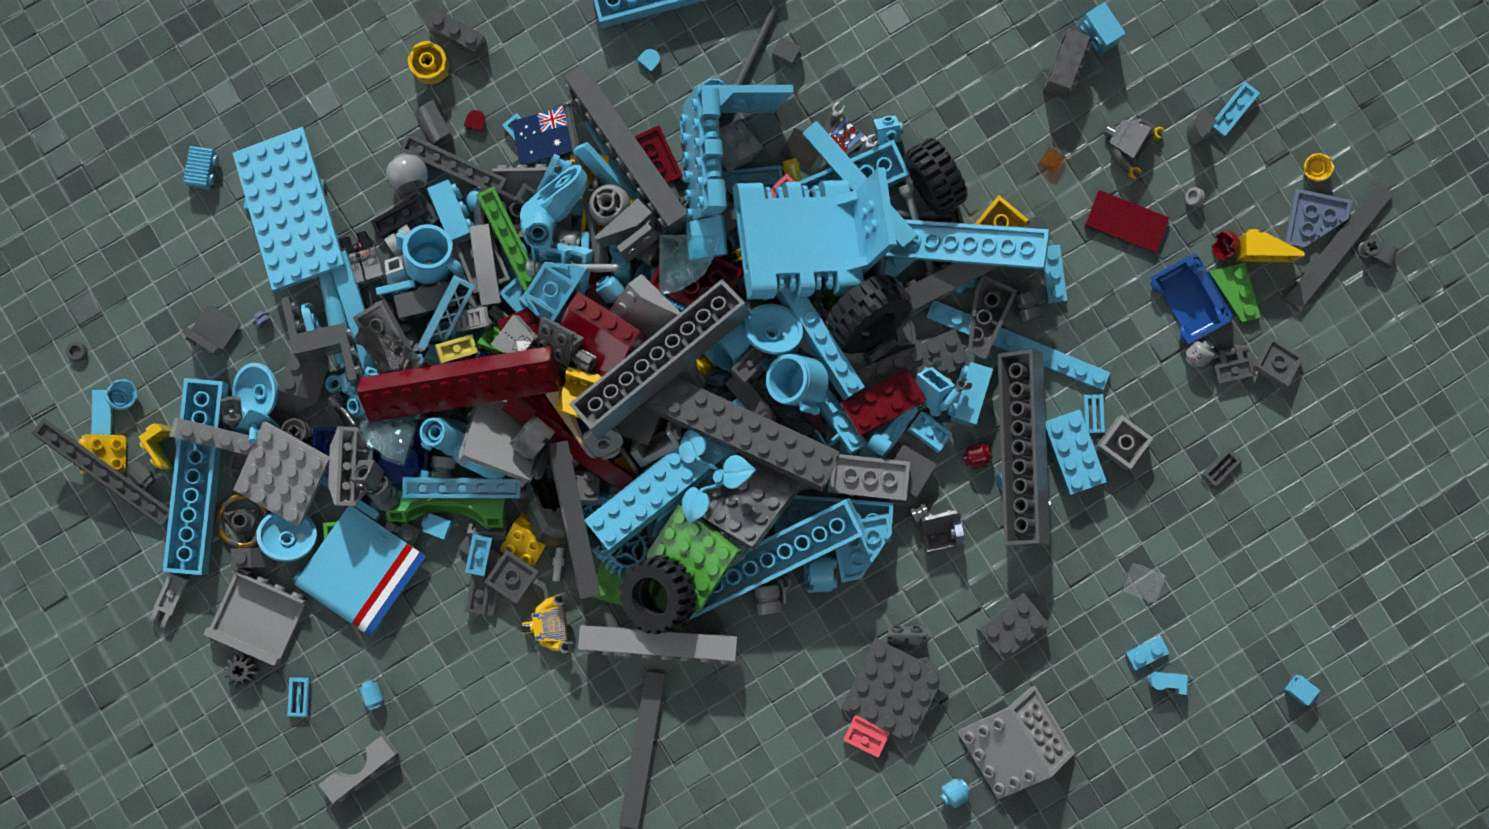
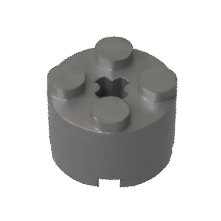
M533 415L509 444L530 462L553 436L555 431Z

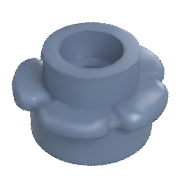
M257 312L253 316V324L257 325L258 328L268 325L271 321V318L268 316L269 312Z

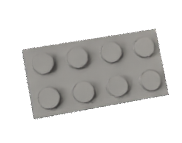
M839 454V459L830 476L829 492L906 501L910 462Z

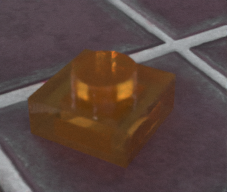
M1049 147L1038 164L1055 174L1065 156Z

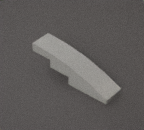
M489 224L471 226L469 228L481 306L501 303Z

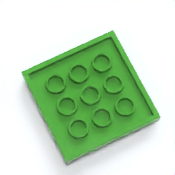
M681 503L677 505L647 552L648 556H645L644 559L654 556H668L670 559L678 560L679 565L683 564L687 568V573L690 572L693 577L691 578L692 582L696 584V589L694 590L697 593V600L694 601L696 608L693 612L698 614L740 550L702 519L696 520L693 524L689 523L683 513Z

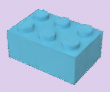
M448 179L427 188L442 226L450 236L452 243L469 236V227L474 226L470 218L467 219L469 212L463 201H460L462 195L456 184H452Z
M970 362L961 369L959 379L967 378L965 384L972 383V387L970 390H962L960 392L961 396L949 408L948 415L951 416L950 421L969 427L977 424L993 371L992 368Z

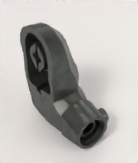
M544 472L543 478L540 480L532 477V480L527 482L526 515L533 528L536 540L548 547L569 548L555 481H547L546 472ZM586 524L590 548L595 549L600 540Z

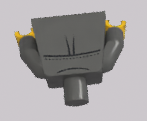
M1143 118L1131 119L1129 121L1122 120L1118 128L1108 125L1104 132V136L1111 138L1109 142L1111 153L1116 161L1128 171V176L1131 179H1136V176L1133 175V170H1136L1139 174L1141 173V169L1133 167V164L1136 165L1151 139L1159 140L1162 138L1157 132H1164V128H1155L1153 124Z

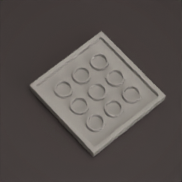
M263 422L256 437L257 441L250 450L233 490L299 527L303 524L329 466V456L272 424Z

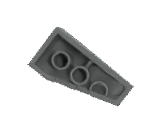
M982 275L974 292L968 343L969 353L986 360L1018 290Z

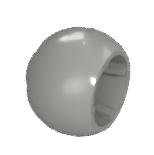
M408 153L395 156L387 166V182L397 193L413 192L416 188H422L426 184L428 170L420 157L409 155Z
M612 184L597 188L589 200L590 214L597 223L603 226H607L631 205L626 191ZM616 199L621 200L620 208H618L619 205ZM607 200H612V204L609 207H604V203Z

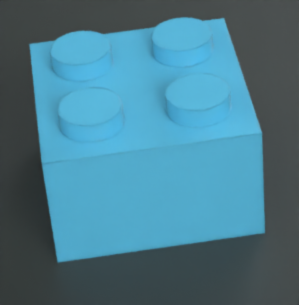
M1105 2L1086 13L1079 24L1080 33L1090 36V48L1093 52H1097L1099 56L1118 45L1126 34Z

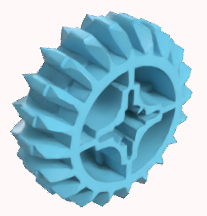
M640 531L630 539L633 542H626L618 549L619 552L614 558L606 547L601 544L603 549L600 551V555L604 556L601 561L607 562L605 568L609 569L612 567L611 573L614 574L618 571V577H621L622 573L626 574L627 570L635 565V563L645 560L644 558L648 556L647 552L651 546V542H645L648 536L644 535L641 537L642 531ZM638 547L642 551V557L639 561L634 553ZM626 561V562H628L630 565H624V564H621L620 562Z

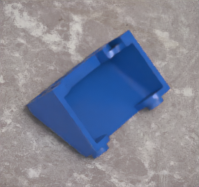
M1196 253L1189 255L1150 278L1152 289L1163 294L1181 325L1179 335L1188 344L1234 319L1225 300Z

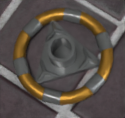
M239 493L234 494L224 500L216 512V531L219 537L231 547H254L258 545L257 536L250 541L249 538L260 510L262 511L263 519L270 514V511L257 504L259 507L225 512L226 508L238 500H247L255 503ZM223 516L245 542L232 539L225 533Z

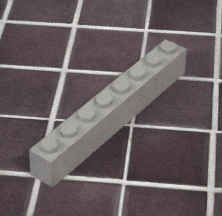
M580 625L578 649L583 650L585 654H594L595 650L602 651V655H614V652H621L622 656L633 657L635 653L641 654V658H653V655H661V659L672 660L673 656L680 657L681 661H692V658H700V662L711 663L712 659L720 660V664H731V661H735L737 636L671 631L661 634H648L643 632L642 629Z

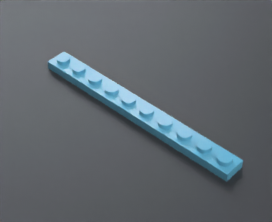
M936 300L932 301L926 319L948 328L956 329V331L969 336L972 315ZM1001 327L992 345L1007 352L1029 349L1042 352L1043 367L1101 391L1104 390L1110 372Z

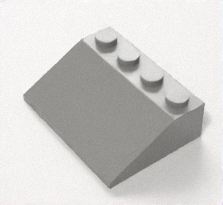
M642 274L626 286L609 310L646 336L642 344L681 313Z

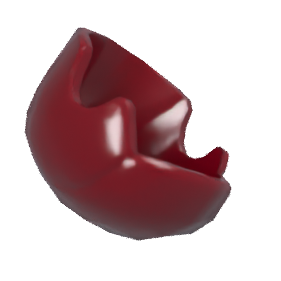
M1223 230L1215 235L1217 241L1212 244V250L1218 260L1225 261L1234 258L1239 253L1240 240L1233 231Z

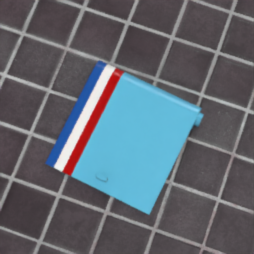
M348 506L304 570H300L294 577L296 581L295 586L372 637L381 626L382 619L426 556L355 507Z

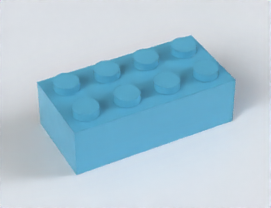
M1079 409L1046 421V441L1066 496L1106 483V478L1081 410Z

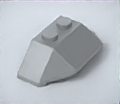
M338 426L330 445L328 487L334 505L355 506L366 494V492L358 490L356 485L350 480L358 461L372 460L373 448L358 427Z

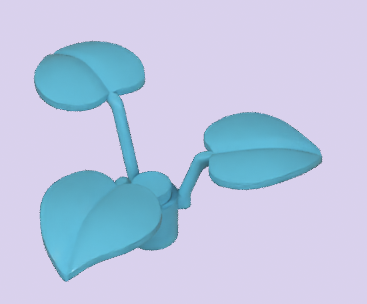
M687 430L680 442V458L686 463H693L697 459L716 471L713 474L714 485L703 487L700 491L696 487H691L683 497V513L687 521L693 524L696 520L701 519L709 509L710 500L708 495L703 493L704 491L720 488L721 485L731 489L738 488L754 474L756 469L738 455H732L725 461L724 470L708 463L700 457L706 451L704 438L694 430Z

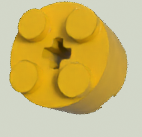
M423 41L412 48L408 56V66L421 83L436 84L448 76L449 60L439 45L430 41Z

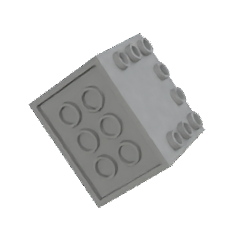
M1035 685L1028 688L1009 707L958 731L959 736L997 800L1052 777L1075 753Z

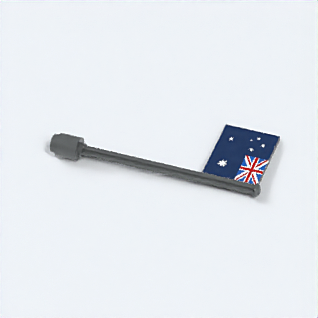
M568 101L563 103L562 107L511 121L520 165L553 157L554 154L562 155L569 153L580 145L572 102ZM573 152L575 164L580 165L585 171L584 163ZM587 180L586 190L582 198L592 242L591 249L594 250L592 264H610L607 247L602 248L594 238L598 234L596 221L589 210L591 195ZM594 272V274L605 273V272Z

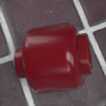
M983 442L968 446L966 454L963 455L966 465H970L974 470L989 466L991 459H993L990 446L985 445Z

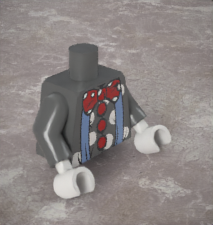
M839 102L833 105V111L825 122L824 130L850 159L869 151L872 148L871 146H876L880 143V140H877L875 143L872 142V137L875 134L866 137L843 115L839 117V114L845 111V106L840 111L837 109Z

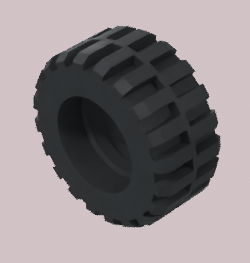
M934 138L926 139L905 153L904 163L908 169L909 176L920 196L934 213L944 215L966 201L968 189L965 185V180L949 152L946 151L945 147Z
M654 556L635 563L622 578L624 583L620 584V591H622L620 602H623V612L627 613L628 620L630 622L633 621L636 628H642V631L645 633L661 634L680 627L691 618V612L695 611L696 604L694 601L697 600V593H695L694 589H696V584L691 580L693 578L691 573H687V568L683 564L679 565L678 560L670 559L668 556ZM652 578L659 581L666 590L668 604L665 611L657 608L650 598L649 584Z

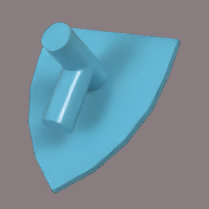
M250 408L236 425V428L233 429V432L249 435L248 442L255 444L257 434L263 422H268L279 429L281 428L268 415Z

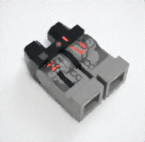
M366 231L356 234L359 243L353 245L349 236L339 239L342 252L347 251L358 286L368 283L367 281L372 282L386 277L375 242L371 240Z

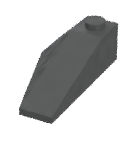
M480 188L479 193L487 190L488 188ZM495 189L514 228L521 229L520 212L522 205L514 200L516 196L501 189ZM477 199L474 226L489 224V227L492 228Z

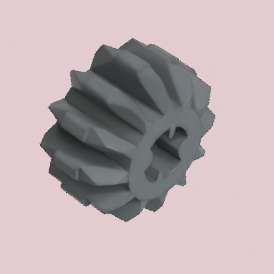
M242 654L241 657L234 655L233 660H227L230 666L224 667V670L228 671L224 677H231L228 682L229 684L235 682V687H240L241 684L245 687L248 686V681H255L252 675H257L258 672L254 671L253 668L258 665L251 664L253 661L252 657L247 659L246 654ZM243 668L244 672L238 673V669Z

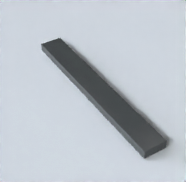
M1378 182L1284 300L1300 311L1393 196V193Z
M45 418L31 432L36 438L160 527L169 519L170 509Z
M568 441L551 443L547 446L580 599L600 595Z
M646 670L619 826L639 828L665 679L664 673Z

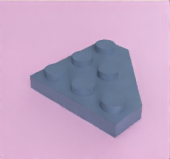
M1296 188L1293 193L1284 242L1293 247L1303 249L1349 219L1352 200Z

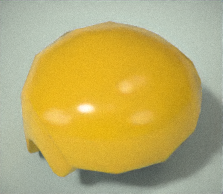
M1317 153L1312 154L1306 159L1303 169L1308 179L1314 182H1323L1332 175L1334 165L1329 156Z

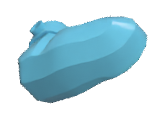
M573 165L567 168L522 206L520 212L521 232L524 240L530 247L548 249L553 245L552 237L556 223L564 219L571 212L586 190L587 174L580 165Z
M429 418L420 427L421 445L429 451L432 448L441 450L446 455L452 456L457 462L467 424L452 418ZM470 461L465 465H461L488 479L506 476Z

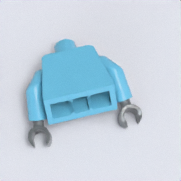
M930 355L927 358L928 366L924 367L923 371L917 374V384L926 399L924 405L930 409V415L939 416L942 411L948 410L961 396L960 392L962 390H970L972 383L965 384L967 378L958 379L956 382L957 388L955 389V385L933 368L941 366L942 358Z

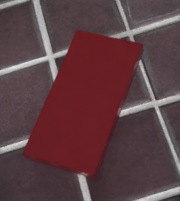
M1098 190L1084 226L1156 253L1170 217Z

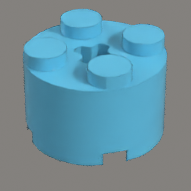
M830 553L804 564L805 584L809 583V588H806L807 593L832 592L833 588H837V578L834 577L833 570L836 569V558L832 557Z

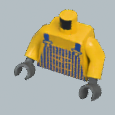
M565 592L556 594L554 597L547 598L535 609V613H532L533 621L522 623L523 634L534 633L535 641H539L540 645L552 651H561L562 653H572L573 651L568 649V645L573 644V642L568 640L564 604H567L568 601H562L561 597L565 595Z

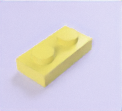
M473 334L434 345L439 363L478 353L477 348L474 347L476 344Z

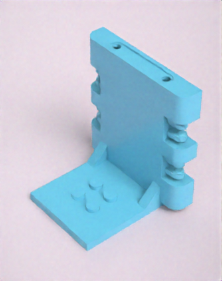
M697 85L682 105L683 113L679 117L680 141L682 145H685V152H683L682 156L684 164L682 166L683 181L687 182L685 210L690 221L719 216L727 208L725 180L722 179L721 164L723 142L720 140L719 133L721 113H775L792 95L793 85Z
M885 167L877 168L857 190L851 192L847 180L821 181L818 186L813 185L812 197H809L807 186H801L800 182H784L781 187H776V198H772L770 187L764 188L762 183H736L732 187L747 300L774 298L777 290L784 291V279L788 281L789 290H796V297H810L814 294L815 289L821 290V277H824L827 289L833 288L834 295H846L849 290L863 282V275L897 244Z

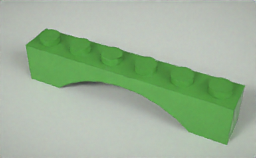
M397 491L400 495L399 502L395 507L386 511L387 520L394 522H409L416 517L429 513L451 512L468 516L479 522L483 527L503 528L506 502L505 498H402V491Z

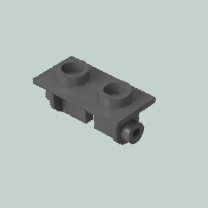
M901 625L887 626V643H891V645H905V639H908V645H922V643H926L927 632L925 627L920 625H912L911 627Z

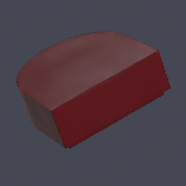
M479 110L470 111L466 116L464 127L483 132L486 123L484 114Z

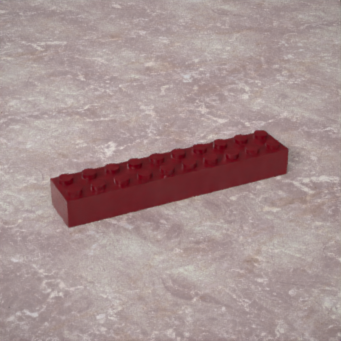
M547 346L361 377L357 394L368 421L374 422L557 392L560 390L561 376L552 348Z

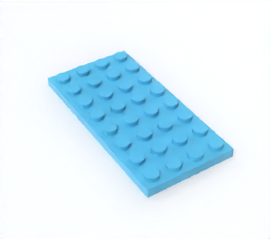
M300 127L233 152L272 291L277 292L345 267L346 263L305 128Z

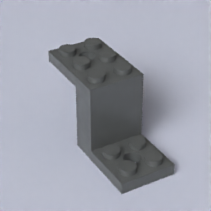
M289 297L281 298L293 354L298 361L305 362L343 353L349 382L354 388H358L359 380L363 377V373L359 365H357V362H360L358 352L352 345L355 344V338L351 329L347 328L344 323L305 332L303 325H301L298 319L301 318L299 306L296 305V302H292Z

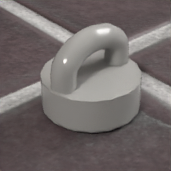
M1197 187L1190 188L1185 195L1186 203L1193 207H1201L1205 199L1204 191Z

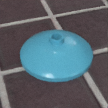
M763 304L757 306L750 311L751 315L745 320L744 331L747 339L755 348L765 353L784 354L790 352L798 346L803 335V327L800 320L790 309L781 305Z
M249 363L243 366L234 379L232 396L241 398L242 417L250 408L269 415L275 407L278 397L277 382L272 371L261 363Z
M272 512L261 521L257 529V543L260 550L269 558L281 562H291L306 556L314 547L317 538L315 524L308 515H306L303 524L298 527Z

